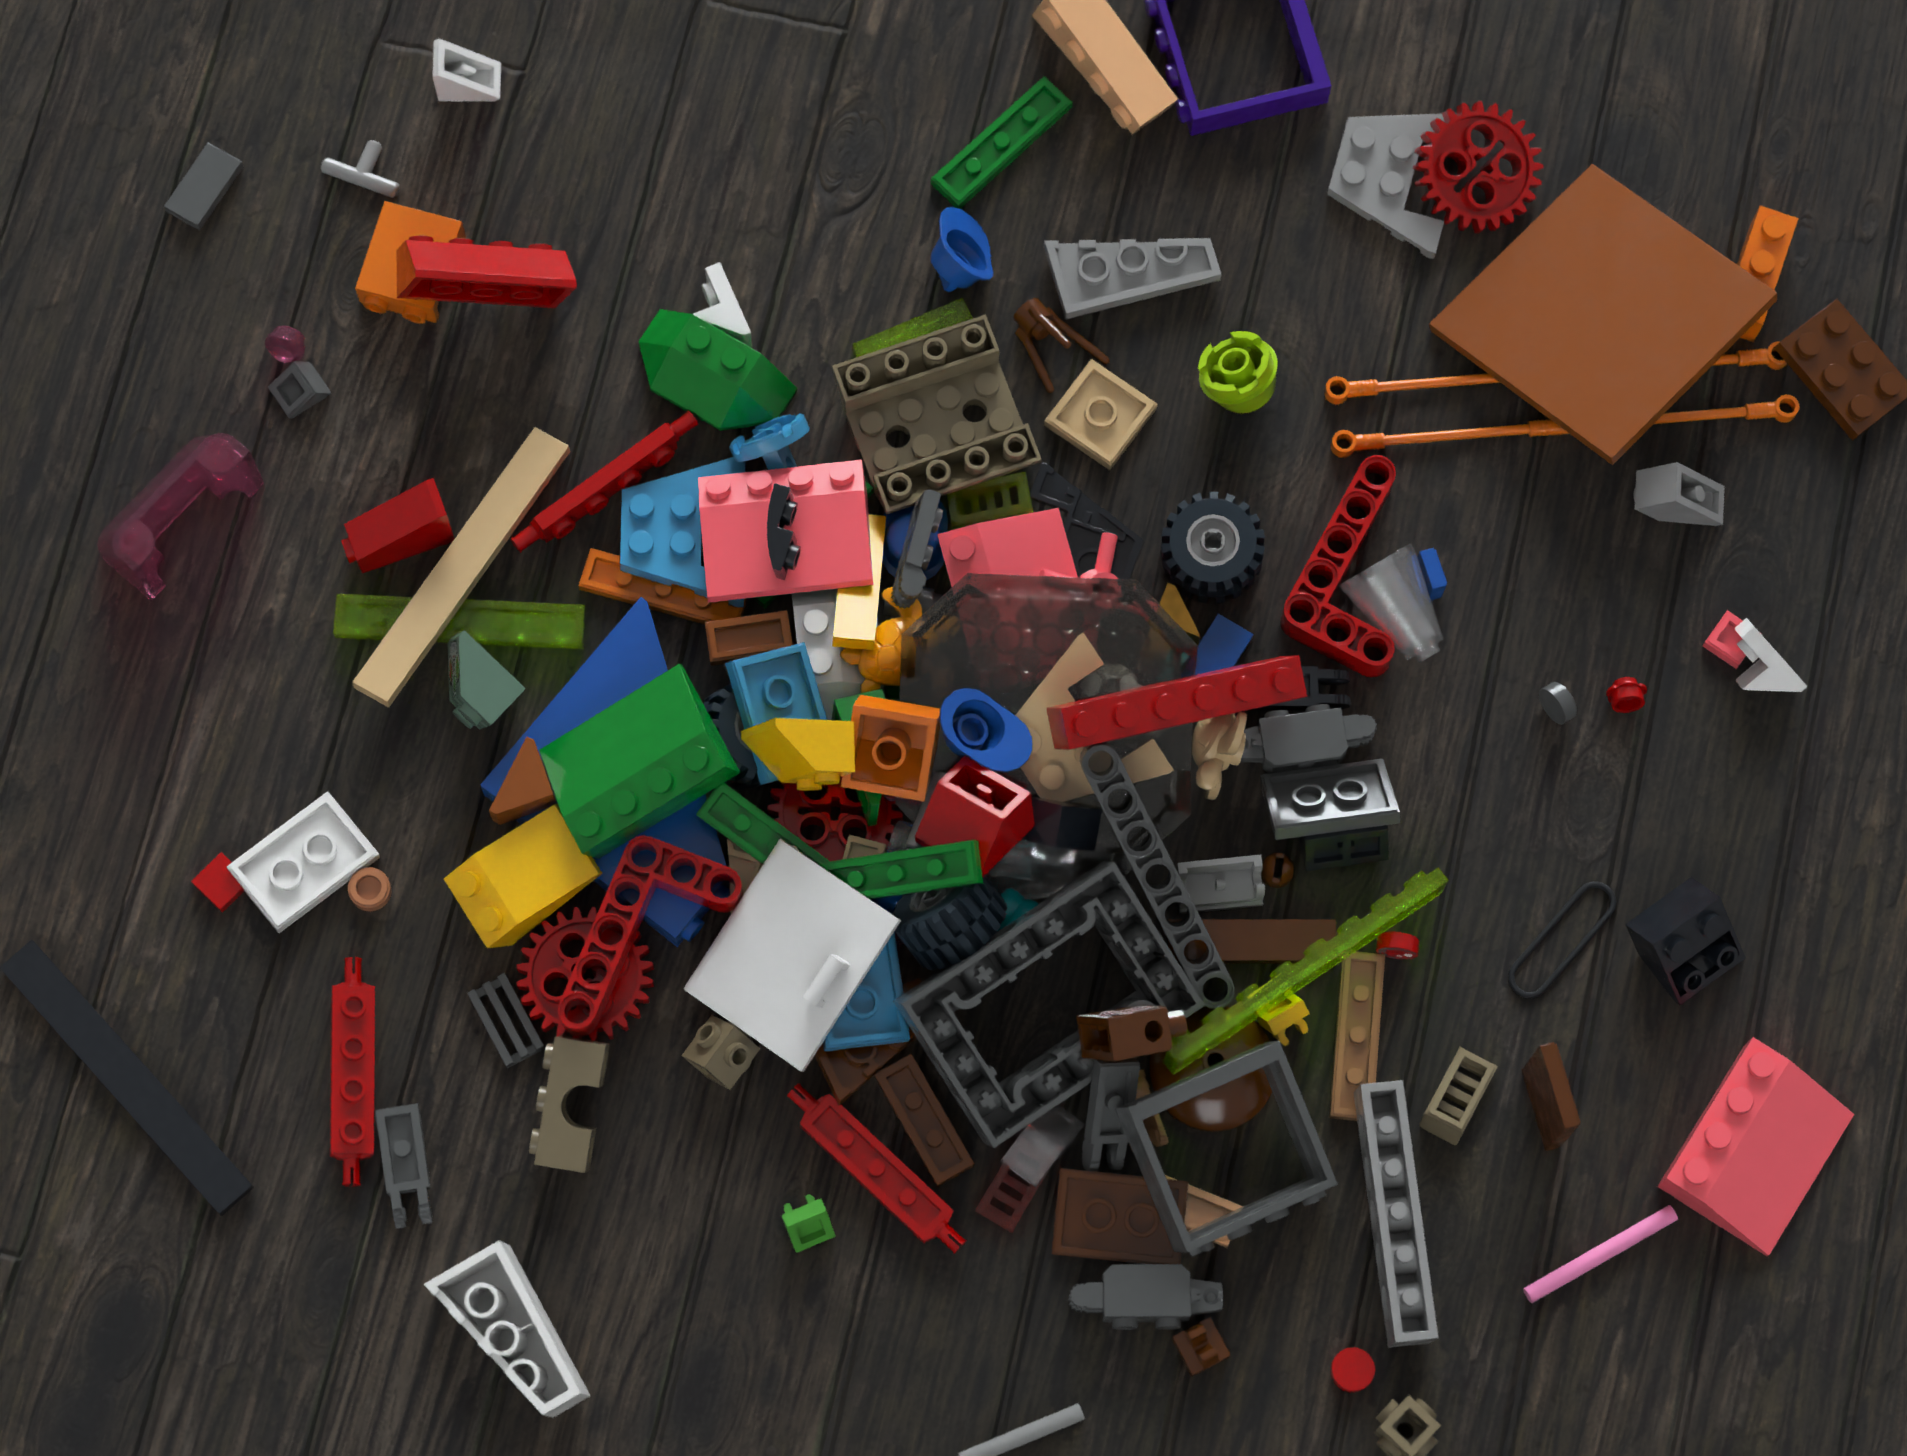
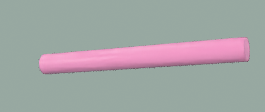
M1670 1205L1666 1206L1523 1288L1527 1299L1530 1303H1534L1677 1221L1678 1216L1675 1210Z

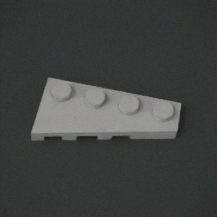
M1210 238L1158 239L1157 242H1136V239H1120L1119 243H1096V240H1079V243H1059V240L1044 241V249L1065 319L1221 280L1222 274Z

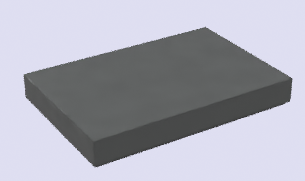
M1383 759L1260 775V786L1275 840L1400 823V811Z

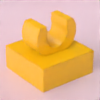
M1289 990L1284 991L1253 1010L1259 1025L1273 1034L1274 1038L1285 1046L1289 1044L1288 1038L1285 1035L1286 1028L1295 1024L1296 1029L1303 1035L1308 1032L1307 1023L1303 1018L1310 1013L1304 1001Z

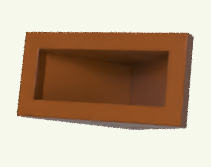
M527 736L489 809L492 821L500 825L547 809L556 804L534 739Z

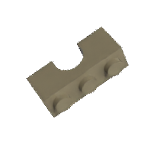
M561 1035L555 1037L554 1044L547 1043L543 1069H549L547 1087L540 1086L536 1103V1111L543 1112L540 1129L533 1128L529 1146V1153L536 1154L534 1165L582 1173L590 1170L597 1128L579 1125L574 1122L567 1112L566 1101L569 1093L576 1086L585 1085L598 1088L604 1086L610 1043Z

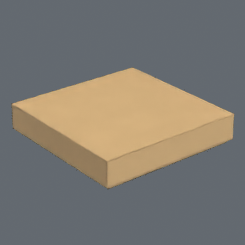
M1091 359L1044 420V426L1108 470H1111L1156 411L1158 404Z

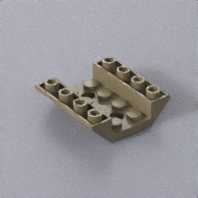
M986 314L832 366L846 420L870 484L874 488V493L886 514L914 506L927 489L939 492L941 496L1042 462L1028 423H1022L999 363L1000 350ZM970 405H978L985 410L986 416L979 422H970L964 417L963 411ZM893 431H903L910 438L908 444L902 448L890 446L886 439Z

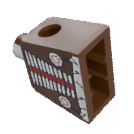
M1141 1005L1077 1015L1082 1058L1118 1061L1169 1051L1172 1049V1038L1185 1036L1187 1032V1022L1184 1013L1181 1010L1168 1012L1165 1006Z

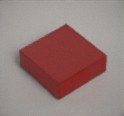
M220 852L191 883L223 913L244 890L226 867L232 862Z

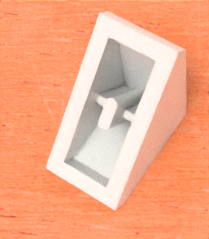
M442 39L434 40L433 81L438 101H497L500 99L501 62Z

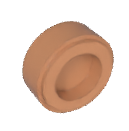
M362 868L355 872L349 880L348 894L353 904L363 911L379 910L388 903L391 897V884L387 876L377 868Z

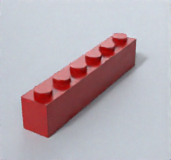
M1299 655L1274 657L1047 707L1046 710L1054 749L1071 750L1307 697L1300 657Z

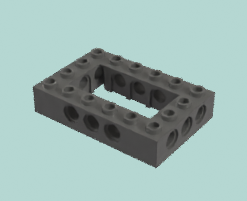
M1101 862L997 931L973 955L955 965L952 964L947 968L940 969L893 1001L983 1143L995 1148L1091 1083L1094 1059L1082 1058L1079 1030H1076L998 1083L994 1077L997 1074L995 1069L984 1062L971 1040L974 1036L969 1030L961 1026L953 1012L959 1008L970 1009L982 1002L980 1000L982 996L1003 982H1013L1017 979L1015 974L1039 958H1049L1053 955L1051 950L1074 935H1083L1093 925L1097 928L1136 990L1108 1010L1141 1005L1165 1006L1168 1012L1181 1010L1185 1018L1205 1006L1115 862Z

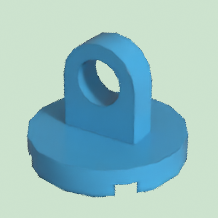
M788 414L756 426V429L752 430L754 436L745 440L744 435H740L730 444V451L737 462L763 457L768 470L797 467L788 445L803 437L809 432L810 427L804 414Z

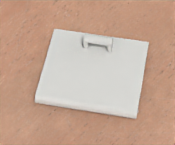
M780 838L688 980L684 990L792 1066L804 1072L901 920L799 852L796 846L789 845Z

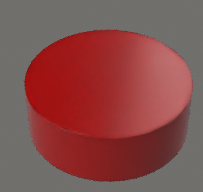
M1350 1347L1343 1349L1335 1356L1331 1363L1330 1373L1333 1382L1338 1388L1354 1393L1365 1389L1371 1383L1375 1374V1365L1373 1359L1366 1351Z

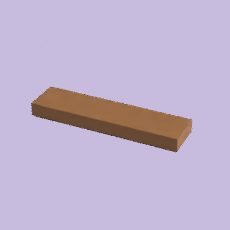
M1343 950L1329 1118L1357 1121L1353 1092L1360 1084L1376 1083L1385 954Z

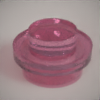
M277 326L273 332L267 335L265 340V347L272 357L281 362L300 360L306 351L303 334L289 326Z

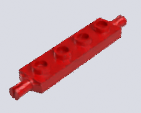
M687 411L671 424L664 423L536 515L527 528L513 538H510L513 545L521 553L538 539L544 540L547 543L554 537L561 539L568 535L575 528L576 521L588 513L589 515H594L601 511L608 504V498L619 490L635 486L641 480L642 474L651 467L659 468L670 461L675 454L674 451L678 449L677 441L680 440L679 438L698 425L696 418L690 411Z
M352 957L344 958L345 981L332 985L330 1157L343 1161L342 1186H350L352 1170V1187L361 1185L360 1161L374 1155L375 986L362 983V958L355 957L353 974Z
M800 1083L794 1086V1090H791L787 1097L805 1112L800 1122V1128L923 1244L937 1236L954 1254L960 1250V1247H963L967 1240L949 1225L954 1210L849 1111L842 1105L838 1106L836 1099L832 1095L827 1094L816 1100Z

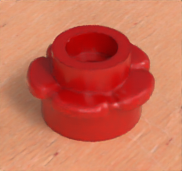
M1622 677L1615 680L1612 686L1607 689L1606 696L1608 701L1611 702L1614 711L1630 713L1644 706V695L1647 693V687L1643 683L1638 684L1637 680L1633 677Z

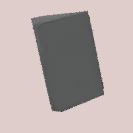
M294 361L268 386L289 419L298 416L331 393L310 362Z

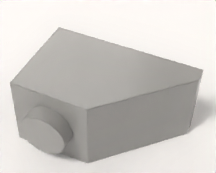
M1678 462L1636 471V487L1634 489L1635 510L1658 521L1710 526L1723 525V485Z

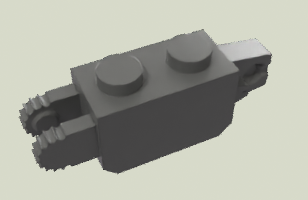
M1327 704L1310 706L1305 709L1304 713L1290 715L1288 710L1271 711L1266 713L1264 718L1258 720L1257 726L1244 730L1246 741L1240 762L1261 763L1262 770L1268 774L1337 765L1344 759L1347 749L1359 748L1360 745L1364 747V745L1372 742V738L1377 730V723L1368 714H1362V716L1358 714L1343 716L1341 708L1330 709V706Z
M1112 1264L1103 1273L1102 1282L1077 1283L1070 1290L1071 1294H1069L1070 1298L1068 1299L1070 1302L1069 1306L1076 1312L1102 1313V1322H1112V1329H1137L1138 1322H1155L1156 1329L1181 1328V1322H1188L1191 1316L1222 1311L1223 1289L1222 1283L1190 1279V1272L1182 1264Z

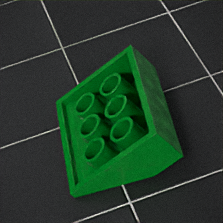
M680 663L539 750L562 817L581 853L598 859L741 773L683 665Z

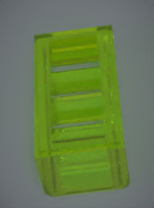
M1026 471L997 477L947 494L951 526L954 530L976 523L1033 513ZM1017 486L1020 503L1012 505L1009 488ZM1001 491L1004 507L996 508L994 492ZM986 495L988 510L981 511L979 497ZM971 500L972 513L965 515L964 502Z

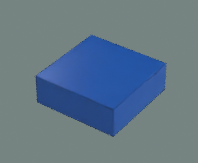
M1434 548L1420 551L1415 566L1427 601L1441 598L1447 586V581L1437 552Z

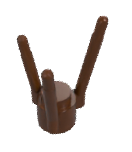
M1038 298L1028 300L1015 312L1013 318L1020 326L1015 331V334L1023 342L1048 393H1052L1054 387L1031 340L1032 337L1039 341L1051 334L1064 348H1070L1071 342L1063 335L1065 333L1103 364L1109 363L1110 360L1104 353L1060 319L1050 307L1046 308Z

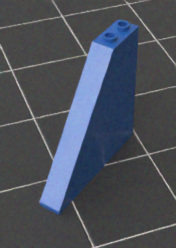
M642 597L638 599L480 784L484 796L489 800L494 801L526 736L534 739L542 760L539 751L541 748L668 671L649 605ZM705 794L637 835L651 836L727 866L716 830L696 816V813L707 800ZM544 810L529 814L527 816L515 820L522 825L523 823L527 822L528 820L535 817ZM630 840L600 859L593 857L602 872L594 882L606 892ZM649 850L640 851L634 857L633 862L639 867H648L656 860V854ZM684 865L678 867L672 877L678 882L685 883L693 879L696 871L692 867ZM729 881L716 883L712 888L713 895L718 898H727L730 894V889L728 888L730 885ZM656 887L643 921L678 948L684 939L690 942L695 938L704 925V921L701 919L710 908ZM624 889L618 895L617 900L624 906H630L638 901L640 893L635 889Z

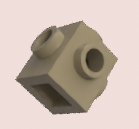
M711 1015L707 1022L698 1029L695 1038L682 1056L707 1079L731 1090L739 1077L749 1068L751 1061L760 1048L748 1038L749 1035L737 1026Z
M1408 1395L1400 1405L1392 1399L1376 1417L1381 1423L1374 1432L1380 1438L1377 1445L1387 1456H1426L1438 1442L1432 1436L1441 1426L1435 1420L1437 1417L1436 1413L1419 1398L1413 1400ZM1405 1424L1411 1428L1412 1436L1410 1439L1405 1440L1397 1432L1398 1425Z

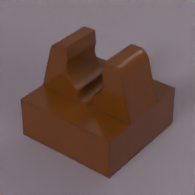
M1211 1317L1171 1338L1191 1377L1231 1356Z

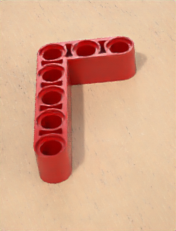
M1372 455L1361 463L1290 592L1280 619L1282 630L1290 638L1367 677H1378L1385 673L1395 651L1394 642L1385 632L1331 605L1330 602L1390 494L1396 476L1395 466L1391 460L1381 455ZM1369 473L1380 474L1384 478L1385 483L1381 485L1371 484L1365 475ZM1359 507L1365 511L1367 517L1363 519L1352 518L1348 514L1347 509ZM1332 541L1343 542L1347 546L1348 551L1340 554L1335 553L1329 548L1328 543ZM1313 575L1324 576L1330 585L1325 588L1315 587L1309 581V577ZM1295 609L1305 610L1311 617V620L1304 623L1297 622L1291 617L1290 612ZM1331 628L1341 629L1347 635V639L1342 642L1333 641L1329 638L1327 630ZM1368 647L1378 648L1382 651L1384 659L1380 661L1370 660L1365 656L1364 649Z
M642 835L630 840L623 852L559 1002L558 1015L566 1032L573 1036L582 1037L592 1033L598 1026L656 887L707 908L725 913L734 910L743 897L741 879L737 872L730 867L651 836ZM649 850L655 853L656 860L648 867H639L634 864V857L640 851ZM684 865L692 867L696 871L692 880L681 883L672 877L678 867ZM720 881H729L735 886L734 892L727 898L716 897L712 893V888ZM624 889H635L640 893L638 901L633 905L624 906L617 902L618 895ZM610 927H616L623 931L622 939L613 945H607L600 940L603 931ZM592 966H601L607 971L604 980L598 984H590L584 980L585 972ZM585 1005L590 1009L587 1020L577 1024L567 1019L568 1012L572 1007Z

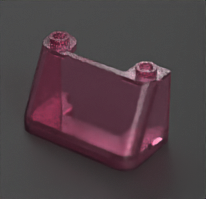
M223 433L202 435L190 440L103 529L97 543L98 550L103 559L152 601L165 587L158 574V566L165 558L155 548V540L206 487L221 500L227 495V492L231 491L244 492L251 498L264 484L251 452L234 437Z

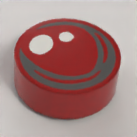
M1383 932L1377 936V954H1385V957L1393 959H1413L1418 957L1419 939L1414 935L1403 932Z

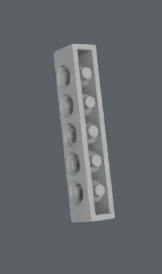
M1403 1080L1360 1084L1353 1094L1388 1348L1432 1343L1438 1339V1330Z

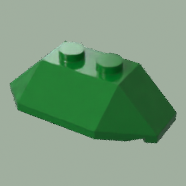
M660 309L638 341L650 390L686 412L690 411L693 416L719 431L751 427L781 417L798 391V388L763 354L693 314Z

